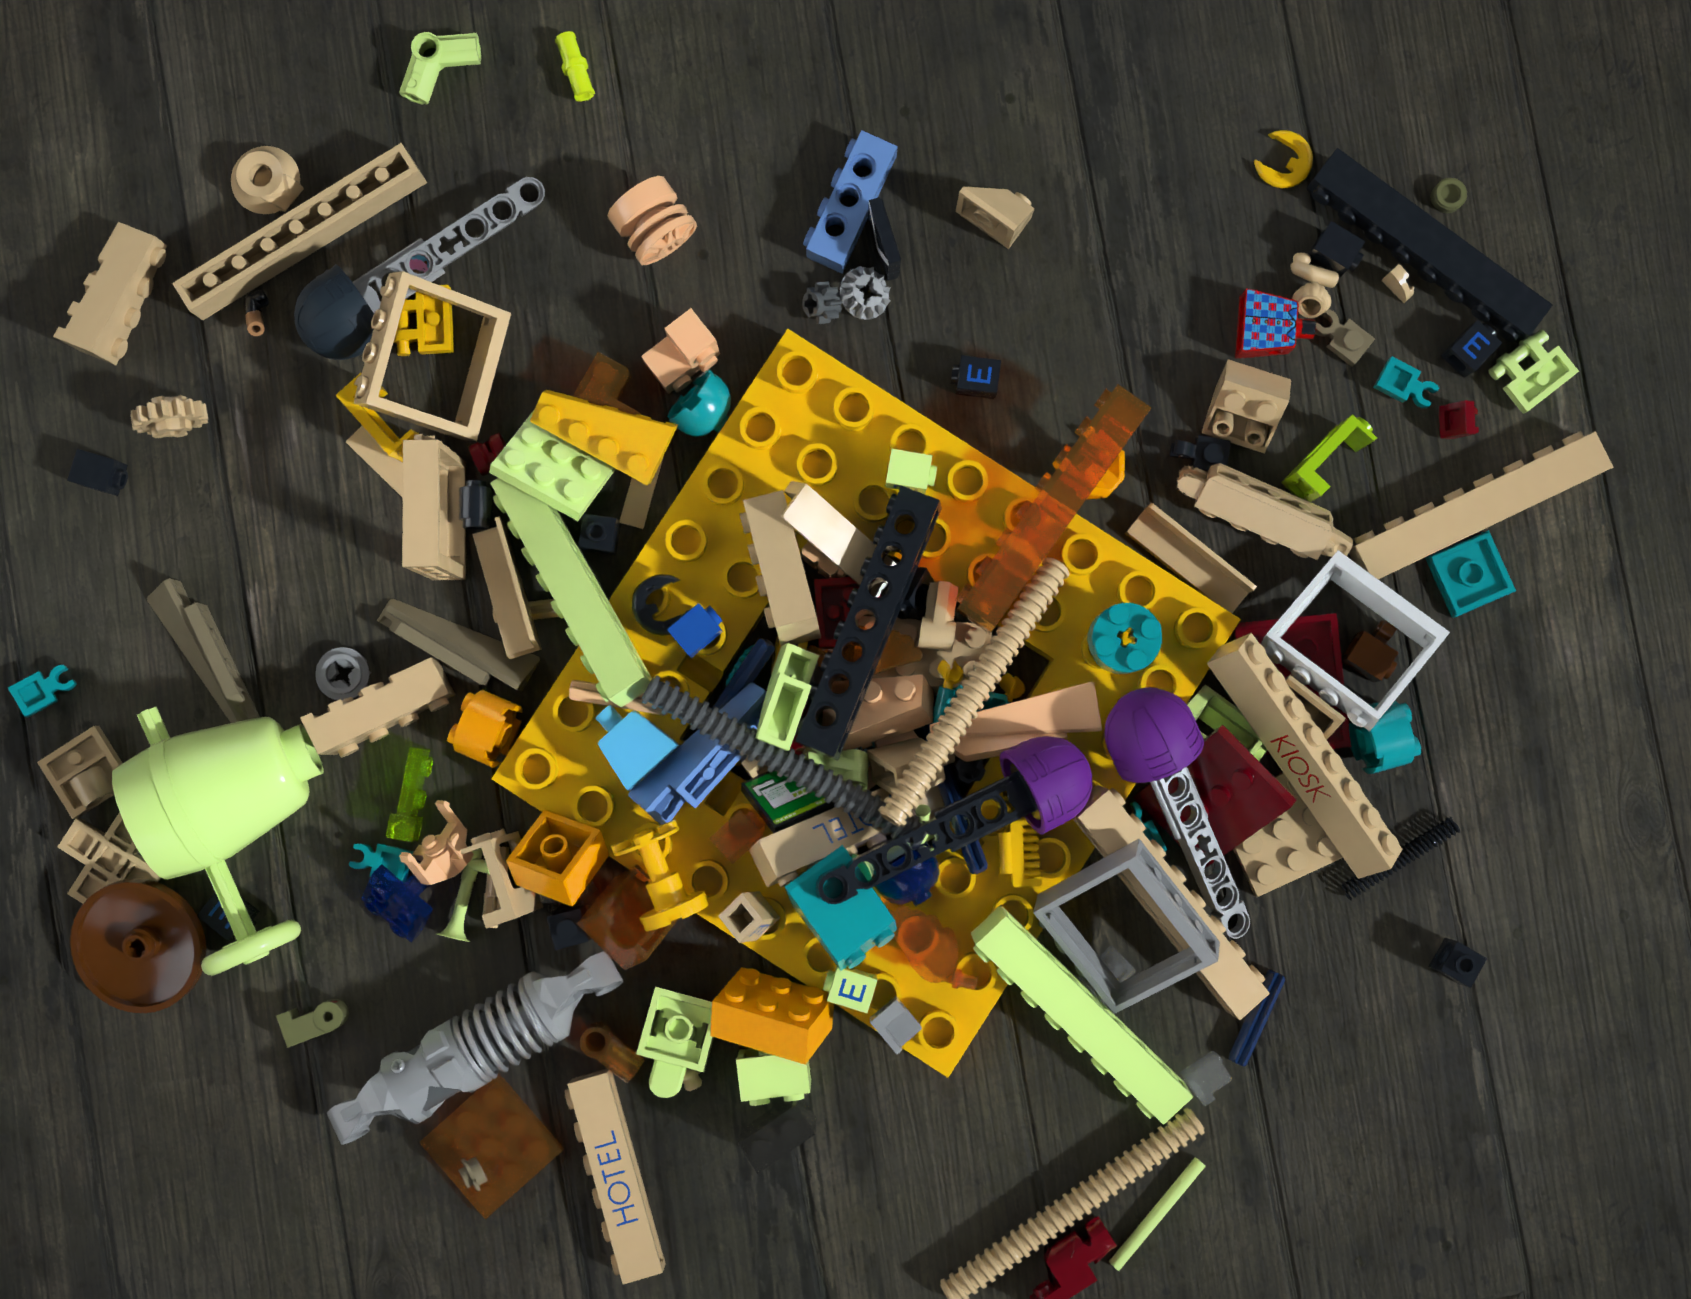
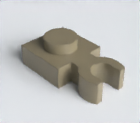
M1328 309L1322 316L1329 321V327H1322L1321 324L1316 322L1315 334L1321 337L1328 336L1332 339L1326 347L1353 367L1375 338L1351 319H1348L1343 325L1340 324L1337 314Z

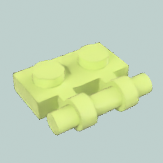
M1542 329L1524 341H1520V346L1511 353H1504L1496 360L1497 364L1488 370L1490 376L1495 380H1498L1504 374L1509 375L1512 381L1502 389L1523 414L1531 410L1579 372L1559 346H1556L1548 353L1546 352L1542 344L1548 341L1549 337ZM1527 356H1530L1535 363L1524 371L1518 363Z

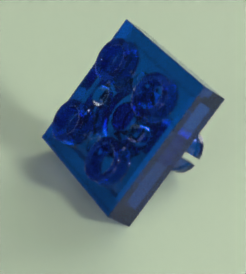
M382 864L372 873L361 898L364 901L365 907L372 914L380 915L389 923L391 930L397 936L405 937L411 943L420 935L433 911V908L419 897L431 885L421 884L414 874L403 883Z

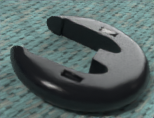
M667 574L654 575L644 580L636 589L632 600L633 614L638 624L647 632L661 636L671 635L667 629L686 614H681L666 621H656L653 619V616L659 612L656 603L649 605L646 603L648 597L653 592L671 583L674 584L680 581L679 578Z

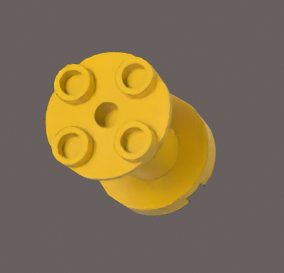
M676 820L656 827L657 833H655L652 827L635 834L633 843H631L629 838L610 846L614 856H620L638 849L651 880L645 886L654 906V909L640 917L645 931L670 925L673 920L681 917L682 919L687 918L708 906L705 891L686 894L678 872L670 873L659 846V840L680 830Z

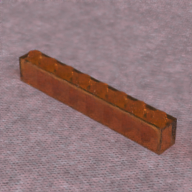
M1117 384L1112 392L1105 389L1094 405L1099 409L1092 420L1087 416L1075 431V434L1079 436L1077 442L1073 447L1065 445L1055 459V462L1060 464L1053 475L1048 472L1045 473L1035 487L1040 492L1033 503L1028 500L1025 501L1015 515L1020 520L1013 531L1009 528L1004 530L995 545L1000 547L993 559L988 555L984 558L975 571L980 575L979 579L973 587L967 583L955 599L960 603L956 611L988 634L994 630L1150 411L1151 407L1119 384Z

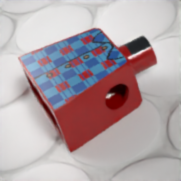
M1245 289L1239 297L1235 358L1289 354L1296 346V338H1314L1316 321L1315 319L1298 318L1299 304L1296 300L1253 289Z

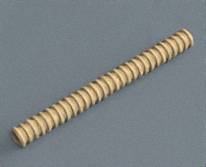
M1054 558L1043 559V566H1039L1036 570L1037 575H1033L1030 579L1032 583H1028L1025 586L1026 592H1022L1019 595L1020 601L1014 603L1015 609H1011L1008 612L1009 618H1005L1002 621L1003 627H999L996 630L997 636H993L990 639L992 644H987L985 647L986 653H981L979 656L980 662H975L973 665L974 671H969L967 674L969 679L961 683L963 688L955 692L957 697H953L950 700L951 706H947L944 709L945 715H941L938 718L939 725L935 724L932 727L933 734L929 733L926 736L927 743L923 742L921 744V752L917 751L914 755L915 761L911 760L909 762L910 769L903 771L904 778L897 780L898 787L892 788L890 791L892 796L886 797L884 800L886 803L885 807L880 806L878 809L880 815L897 827L906 826L907 822L905 819L912 817L913 813L911 810L917 809L919 806L917 801L925 797L924 790L928 791L931 788L930 781L934 782L936 780V772L940 773L943 769L941 764L948 762L947 755L953 754L955 751L953 746L959 745L961 742L959 737L965 736V728H969L972 725L971 719H975L978 716L977 710H981L984 707L982 702L987 701L990 697L988 693L995 690L994 683L1001 681L1000 674L1004 675L1006 673V665L1010 666L1013 662L1012 657H1016L1019 653L1017 648L1023 647V639H1028L1030 636L1029 631L1035 629L1036 625L1034 622L1041 620L1040 613H1045L1047 610L1046 605L1052 603L1053 598L1051 596L1058 594L1057 587H1062L1064 584L1063 579L1069 577L1070 573L1067 567Z
M1187 1107L1183 1109L1184 1114L1181 1116L1176 1114L1174 1121L1168 1120L1166 1122L1167 1126L1164 1128L1159 1126L1157 1128L1158 1132L1155 1134L1153 1132L1149 1133L1150 1138L1147 1140L1142 1138L1140 1145L1133 1144L1130 1152L1127 1150L1123 1151V1157L1119 1158L1116 1156L1113 1164H1110V1162L1106 1163L1107 1168L1103 1171L1099 1168L1097 1170L1098 1174L1095 1176L1089 1175V1180L1086 1183L1083 1180L1079 1182L1080 1187L1077 1189L1072 1187V1192L1068 1195L1067 1193L1062 1194L1063 1199L1060 1201L1055 1199L1053 1201L1054 1205L1051 1207L1049 1205L1045 1206L1046 1211L1043 1213L1038 1211L1036 1213L1037 1217L1034 1219L1028 1218V1223L1026 1225L1021 1223L1019 1230L1015 1231L1012 1229L1009 1237L1005 1235L1001 1237L1002 1242L998 1244L995 1241L992 1244V1249L985 1248L982 1256L980 1254L975 1255V1261L968 1260L965 1268L960 1266L956 1274L953 1272L949 1274V1279H941L940 1286L948 1299H969V1294L973 1293L976 1295L979 1287L984 1289L987 1287L986 1282L989 1280L992 1283L996 1281V1275L1003 1276L1006 1268L1008 1270L1013 1269L1012 1264L1015 1262L1020 1264L1023 1256L1028 1258L1031 1256L1030 1252L1032 1250L1035 1252L1039 1250V1245H1047V1240L1050 1237L1052 1239L1057 1238L1056 1233L1059 1231L1064 1233L1066 1226H1074L1073 1221L1076 1219L1081 1221L1083 1219L1082 1215L1085 1213L1091 1214L1092 1211L1090 1209L1093 1207L1098 1209L1100 1202L1104 1200L1106 1203L1109 1201L1108 1197L1110 1195L1114 1197L1118 1195L1117 1190L1120 1188L1125 1190L1127 1188L1125 1185L1129 1182L1131 1184L1135 1183L1134 1178L1137 1176L1142 1178L1144 1176L1143 1172L1146 1170L1151 1172L1153 1170L1151 1166L1154 1164L1159 1166L1161 1164L1160 1160L1163 1158L1168 1160L1171 1152L1178 1153V1147L1182 1145L1185 1148L1188 1140L1193 1142L1196 1140L1195 1136L1198 1133L1200 1135L1205 1134L1201 1122L1191 1109Z

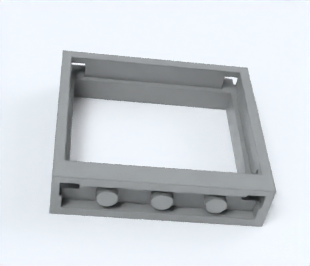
M1140 839L1133 841L1037 895L1033 913L1039 920V926L1043 929L1046 928L1054 938L1058 950L1070 958L1078 975L1090 983L1095 990L1097 998L1099 1000L1103 999L1114 1014L1218 962L1219 940ZM1129 868L1190 947L1120 983L1061 910L1059 905Z

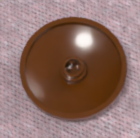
M125 879L105 886L83 903L75 916L71 929V954L80 978L94 995L119 1010L132 1013H151L168 1008L193 989L203 972L201 964L206 957V939L197 914L181 895L155 881Z

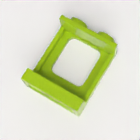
M1352 414L1336 425L1281 483L1295 496L1308 502L1321 497L1331 486L1315 470L1343 441L1355 452L1374 442L1377 437L1372 433L1373 428L1366 420L1361 417L1356 418Z

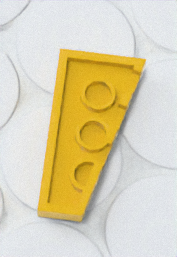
M551 390L542 392L530 419V422L645 485H649L652 482L678 426L670 422L655 421L648 416L618 411V408L607 405L599 406L588 403V400Z

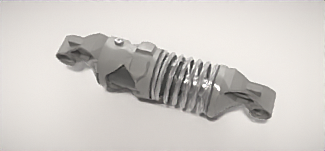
M602 951L590 956L568 976L548 977L532 971L520 978L518 985H508L507 992L503 990L497 991L496 999L487 997L485 1005L477 1003L473 1011L465 1010L462 1018L455 1016L429 1030L421 1040V1044L408 1052L395 1051L382 1058L379 1072L367 1081L356 1099L353 1098L341 1102L327 1112L342 1145L350 1143L370 1131L369 1125L375 1116L391 1114L414 1124H419L431 1117L446 1099L460 1091L474 1092L492 1081V1078H497V1069L507 1072L509 1069L508 1061L512 1065L518 1066L520 1063L519 1054L525 1059H530V1047L535 1052L540 1053L542 1051V1042L552 1046L553 1042L557 1043L569 1036L573 1012L584 994L595 993L596 996H601L623 983V979L608 951ZM513 990L519 994L522 1005L514 998ZM501 997H504L508 1001L511 1010L510 1012L502 1004ZM490 1003L497 1007L498 1015L491 1010Z

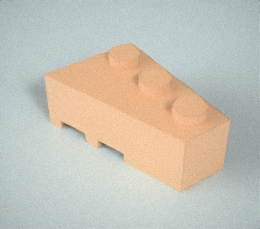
M924 675L872 678L842 751L858 747L865 749L872 746V742L890 735L896 737L933 723L934 690ZM849 680L834 681L832 692L836 694L844 693L849 687ZM826 709L823 711L822 726H829L835 721L836 713L834 710Z

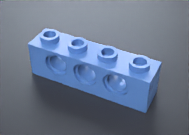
M862 130L857 140L853 138L850 140L844 155L848 160L843 169L838 168L831 182V187H834V190L829 199L823 198L817 212V216L821 218L816 228H809L803 245L807 247L806 255L808 259L842 274L868 220L869 200L878 198L897 157L896 145ZM859 166H865L871 170V173L866 177H859L854 173V170ZM846 195H851L858 202L852 207H846L841 204L840 200ZM831 225H839L844 229V232L840 236L833 237L826 230Z

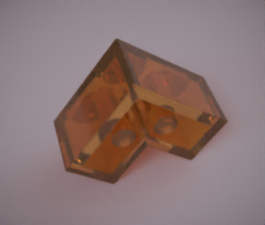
M597 352L573 397L588 400V403L599 406L607 405L618 408V411L629 414H640V412L618 401L632 376L628 368Z

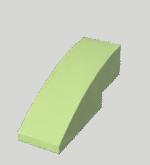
M790 643L780 647L764 698L755 739L786 751L790 750L812 687L809 684L819 655Z

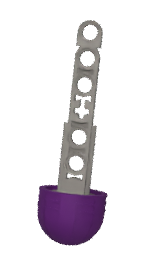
M1154 687L1131 691L1117 701L1107 717L1104 732L1109 754L1122 779L1134 783H1151L1174 838L1178 839L1204 901L1208 907L1214 910L1210 914L1214 915L1226 928L1223 934L1233 939H1239L1247 933L1250 927V917L1244 902L1239 900V891L1209 824L1208 814L1187 768L1200 755L1204 746V739L1196 720L1187 704L1173 693ZM1177 777L1179 787L1173 794H1169L1168 785L1173 778ZM1189 805L1191 807L1190 817L1182 822L1180 818L1181 811L1185 806ZM1213 860L1215 863L1214 870L1211 875L1206 877L1204 873L1205 866L1209 861ZM1225 887L1226 896L1222 902L1217 903L1216 895L1221 888ZM1237 914V924L1229 930L1228 921L1232 915Z

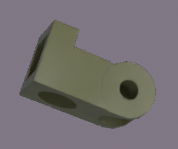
M330 999L321 1003L314 1011L299 1016L296 1007L277 1015L276 1018L286 1046L289 1048L341 1027L348 1020L349 1010L343 1001Z

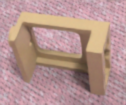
M501 829L492 833H486L470 839L472 846L460 849L461 854L482 849L499 900L500 909L482 915L486 928L543 908L538 893L522 887L513 888L502 858L500 844L508 841L512 852L521 841L518 831L506 834L505 829Z

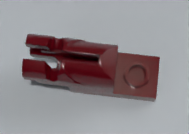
M1099 1216L1084 1224L1087 1230L1086 1238L1080 1236L1074 1230L1071 1234L1048 1248L1043 1256L1056 1279L1052 1282L1045 1280L1033 1289V1294L1029 1296L1030 1299H1070L1098 1281L1089 1264L1091 1262L1097 1264L1109 1251L1117 1247Z

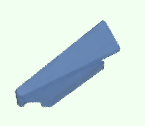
M751 682L718 712L721 714L723 712L728 713L727 717L730 719L736 717L739 724L747 723V728L750 730L753 727L757 729L766 691ZM698 729L628 793V796L660 825L670 822L685 801L693 808H696L743 757L738 755L739 751L736 749L734 751L729 750V745L727 744L724 746L719 745L720 741L715 738L712 741L709 739L710 735L705 734L703 736L700 734L701 730Z

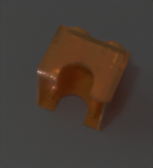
M638 864L617 875L576 923L624 970L646 961L679 920V918L673 920L670 925L656 930L645 931L640 917L654 909V906L645 886V882L650 877Z

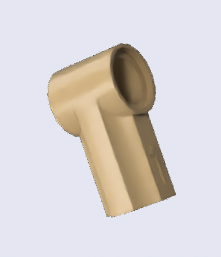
M938 581L929 585L925 617H922L918 647L952 652L956 630L954 616L958 587L950 582Z

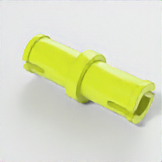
M563 32L557 35L555 39L563 61L562 71L569 78L575 100L580 102L589 100L594 96L595 91L587 73V60L581 56L575 33Z

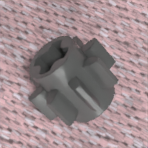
M829 281L815 282V287H808L806 289L807 292L803 296L802 306L804 312L808 315V319L816 318L817 324L830 323L831 319L839 318L843 304L838 287H830Z

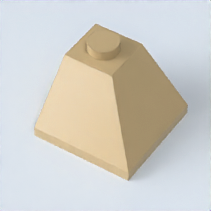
M963 187L959 192L955 212L1009 249L1032 218L1035 208L1031 206V201L1019 192L1013 194L1008 189Z

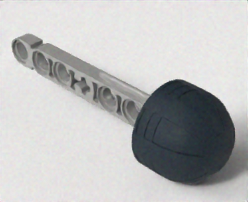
M525 177L508 187L504 194H497L425 242L422 238L418 239L353 282L337 264L331 269L326 270L323 274L318 275L302 290L295 306L294 321L302 341L312 351L329 359L345 360L363 354L366 344L371 341L374 330L371 327L373 315L380 308L381 304L377 292L369 284L375 282L380 293L382 277L388 273L404 271L433 282L445 274L444 267L512 224L519 213L521 216H524L535 209L545 196V189L542 183L533 177ZM526 184L535 186L538 191L537 200L534 202L524 201L520 195V188ZM495 203H507L511 208V216L506 220L497 219L492 209ZM469 220H478L483 224L484 233L481 237L473 238L466 233L465 224ZM458 228L461 238L469 245L463 247V243L460 241L452 249L454 254L450 255L447 251L441 253L439 251L441 246L440 239L444 238L447 242L457 237L453 230ZM421 255L428 260L429 269L425 273L417 274L411 270L409 262L413 256ZM408 288L405 299H407L417 291Z

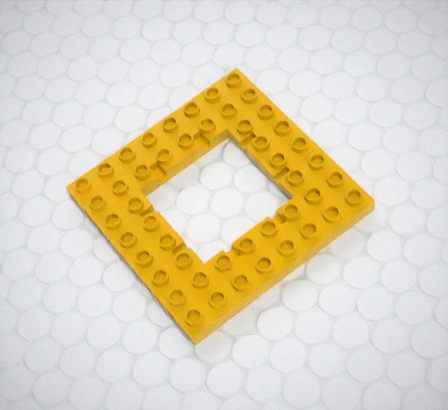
M787 329L609 599L613 610L650 676L655 678L658 675L661 677L660 681L664 683L666 680L669 681V686L674 688L677 685L680 687V692L688 691L690 693L689 697H699V702L702 704L705 701L707 702L764 616V608L770 606L768 596H760L756 576L762 575L760 565H752L747 545L754 543L751 532L744 533L740 519V513L746 512L743 500L781 490L784 491L791 481L807 483L873 542L879 525L885 526L889 514L886 513V508L893 493L898 495L899 492L898 489L885 487L891 449L933 455L931 465L937 466L934 486L927 485L925 495L940 500L942 509L918 567L927 568L934 582H950L957 586V602L998 628L1003 627L1002 621L1005 618H1009L1008 612L1011 609H1015L1014 603L1020 601L1019 595L1022 592H1026L1025 586L1028 583H1032L1030 579L1033 575H1037L1036 570L1039 566H1043L1042 561L1044 558H1054L1067 567L1070 573L1069 577L1063 579L1064 584L1062 587H1057L1058 594L1051 596L1053 598L1052 603L1046 605L1047 610L1045 613H1040L1041 620L1034 622L1036 627L1033 631H1029V638L1023 639L1024 645L1050 661L1026 699L1094 682L1102 731L1067 733L1068 741L1080 749L1086 757L1092 772V789L1097 784L1107 789L1114 788L1126 800L1136 783L1126 781L1119 776L1107 749L1104 731L1110 711L1121 697L1131 691L1146 687H1154L1173 693L1187 704L1209 670L1207 662L1218 648L1227 642L1241 619L790 329ZM784 493L788 506L792 499ZM909 520L902 521L897 526V532L908 534L914 529L915 524ZM794 529L800 556L802 557V548L808 540ZM893 551L887 554L895 562L899 563L901 561L902 555L899 552ZM667 574L680 579V581L674 584L671 583L653 592L648 597L646 603L648 605L656 603L659 612L653 616L654 620L666 621L686 613L685 611L692 609L700 603L704 609L710 605L723 621L718 626L723 632L691 658L672 635H655L644 630L634 617L632 600L638 586L647 578L654 575ZM1120 603H1134L1145 607L1156 617L1162 628V644L1157 657L1147 667L1128 674H1114L1102 669L1093 659L1087 642L1088 630L1093 620L1104 610ZM1126 631L1117 634V637L1121 639L1120 645L1122 647L1131 643V640L1128 638L1129 633ZM578 646L491 779L541 812L547 810L601 830L609 856L646 881L651 882L638 849L620 856H614L610 847L629 838L631 843H633L635 834L652 827L655 833H657L656 827L660 826V824L628 796L631 790H627L597 744L608 732L595 718L607 706L571 700L569 698V688L573 680L599 683L595 673L591 674L583 665L580 657L584 653L580 646ZM613 707L622 716V718H625L631 711H633L629 709ZM637 711L679 745L685 742L683 738L690 729V724H681V719L679 718L671 719L672 715L670 713L668 715H659ZM1000 756L987 758L983 764V768L986 770L981 781H973L963 795V798L1004 778L1000 765ZM730 770L696 808H693L685 801L673 818V820H676L680 830L658 841L670 873L678 872L687 895L697 891H705L708 906L697 912V914L733 938L735 937L718 915L741 893L760 891L780 916V919L758 940L743 942L742 944L808 987H818L823 990L828 970L835 972L837 965L793 908L785 887L781 888L779 883L768 888L766 887L749 850L759 839L773 833L741 792V783L746 780ZM1003 792L999 793V795L1004 799ZM992 799L984 801L981 806L983 817L988 820L996 817L999 809L998 804ZM1073 819L1044 834H1023V836L1038 835L1040 838L1038 842L1023 843L1039 844L1040 846L1038 851H1024V853L1037 852L1040 854L1039 859L1024 860V862L1039 861L1041 863L1039 868L1025 869L1041 871L1039 877H1025V879H1041L1042 885L1039 887L1016 888L1011 884V874H1000L998 832H1009V824L979 839L988 863L987 870L981 873L971 874L969 872L961 848L953 853L948 849L920 863L907 884L892 877L872 887L895 919L897 930L893 932L895 936L891 941L880 948L875 945L865 953L866 958L854 967L855 969L877 975L878 978L868 1013L836 1005L877 1031L870 1023V1017L894 996H897L922 1027L902 1048L948 1078L1008 985L998 974L997 969L999 967L992 960L986 963L976 954L973 949L975 943L971 932L999 905H1002L1036 939L1038 938L1043 928L1039 926V920L1033 913L1037 895L1081 871L1095 849V846ZM950 821V829L955 834L953 826Z

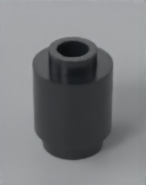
M469 480L466 481V486L459 488V520L463 521L464 529L482 530L490 528V521L493 520V488L486 487V481Z

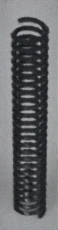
M1452 817L1441 821V824L1437 823L1436 827L1432 826V829L1423 832V835H1419L1418 838L1414 837V841L1410 840L1409 843H1405V846H1401L1403 858L1399 855L1398 860L1395 861V865L1391 869L1376 873V875L1373 874L1371 877L1366 876L1368 882L1364 877L1360 878L1363 884L1356 876L1351 877V880L1347 879L1346 883L1342 882V889L1346 897L1352 901L1345 886L1349 889L1352 896L1356 898L1355 891L1358 895H1361L1360 889L1366 892L1365 887L1370 889V885L1375 886L1374 881L1379 884V879L1384 881V877L1388 878V874L1393 875L1392 870L1397 873V868L1402 870V866L1406 867V862L1411 864V860L1415 861V857L1420 859V855L1424 856V851L1429 853V849L1433 850V846L1438 847V843L1442 844V840L1447 842V838L1451 839V835L1456 836V832L1460 833V828L1453 821Z

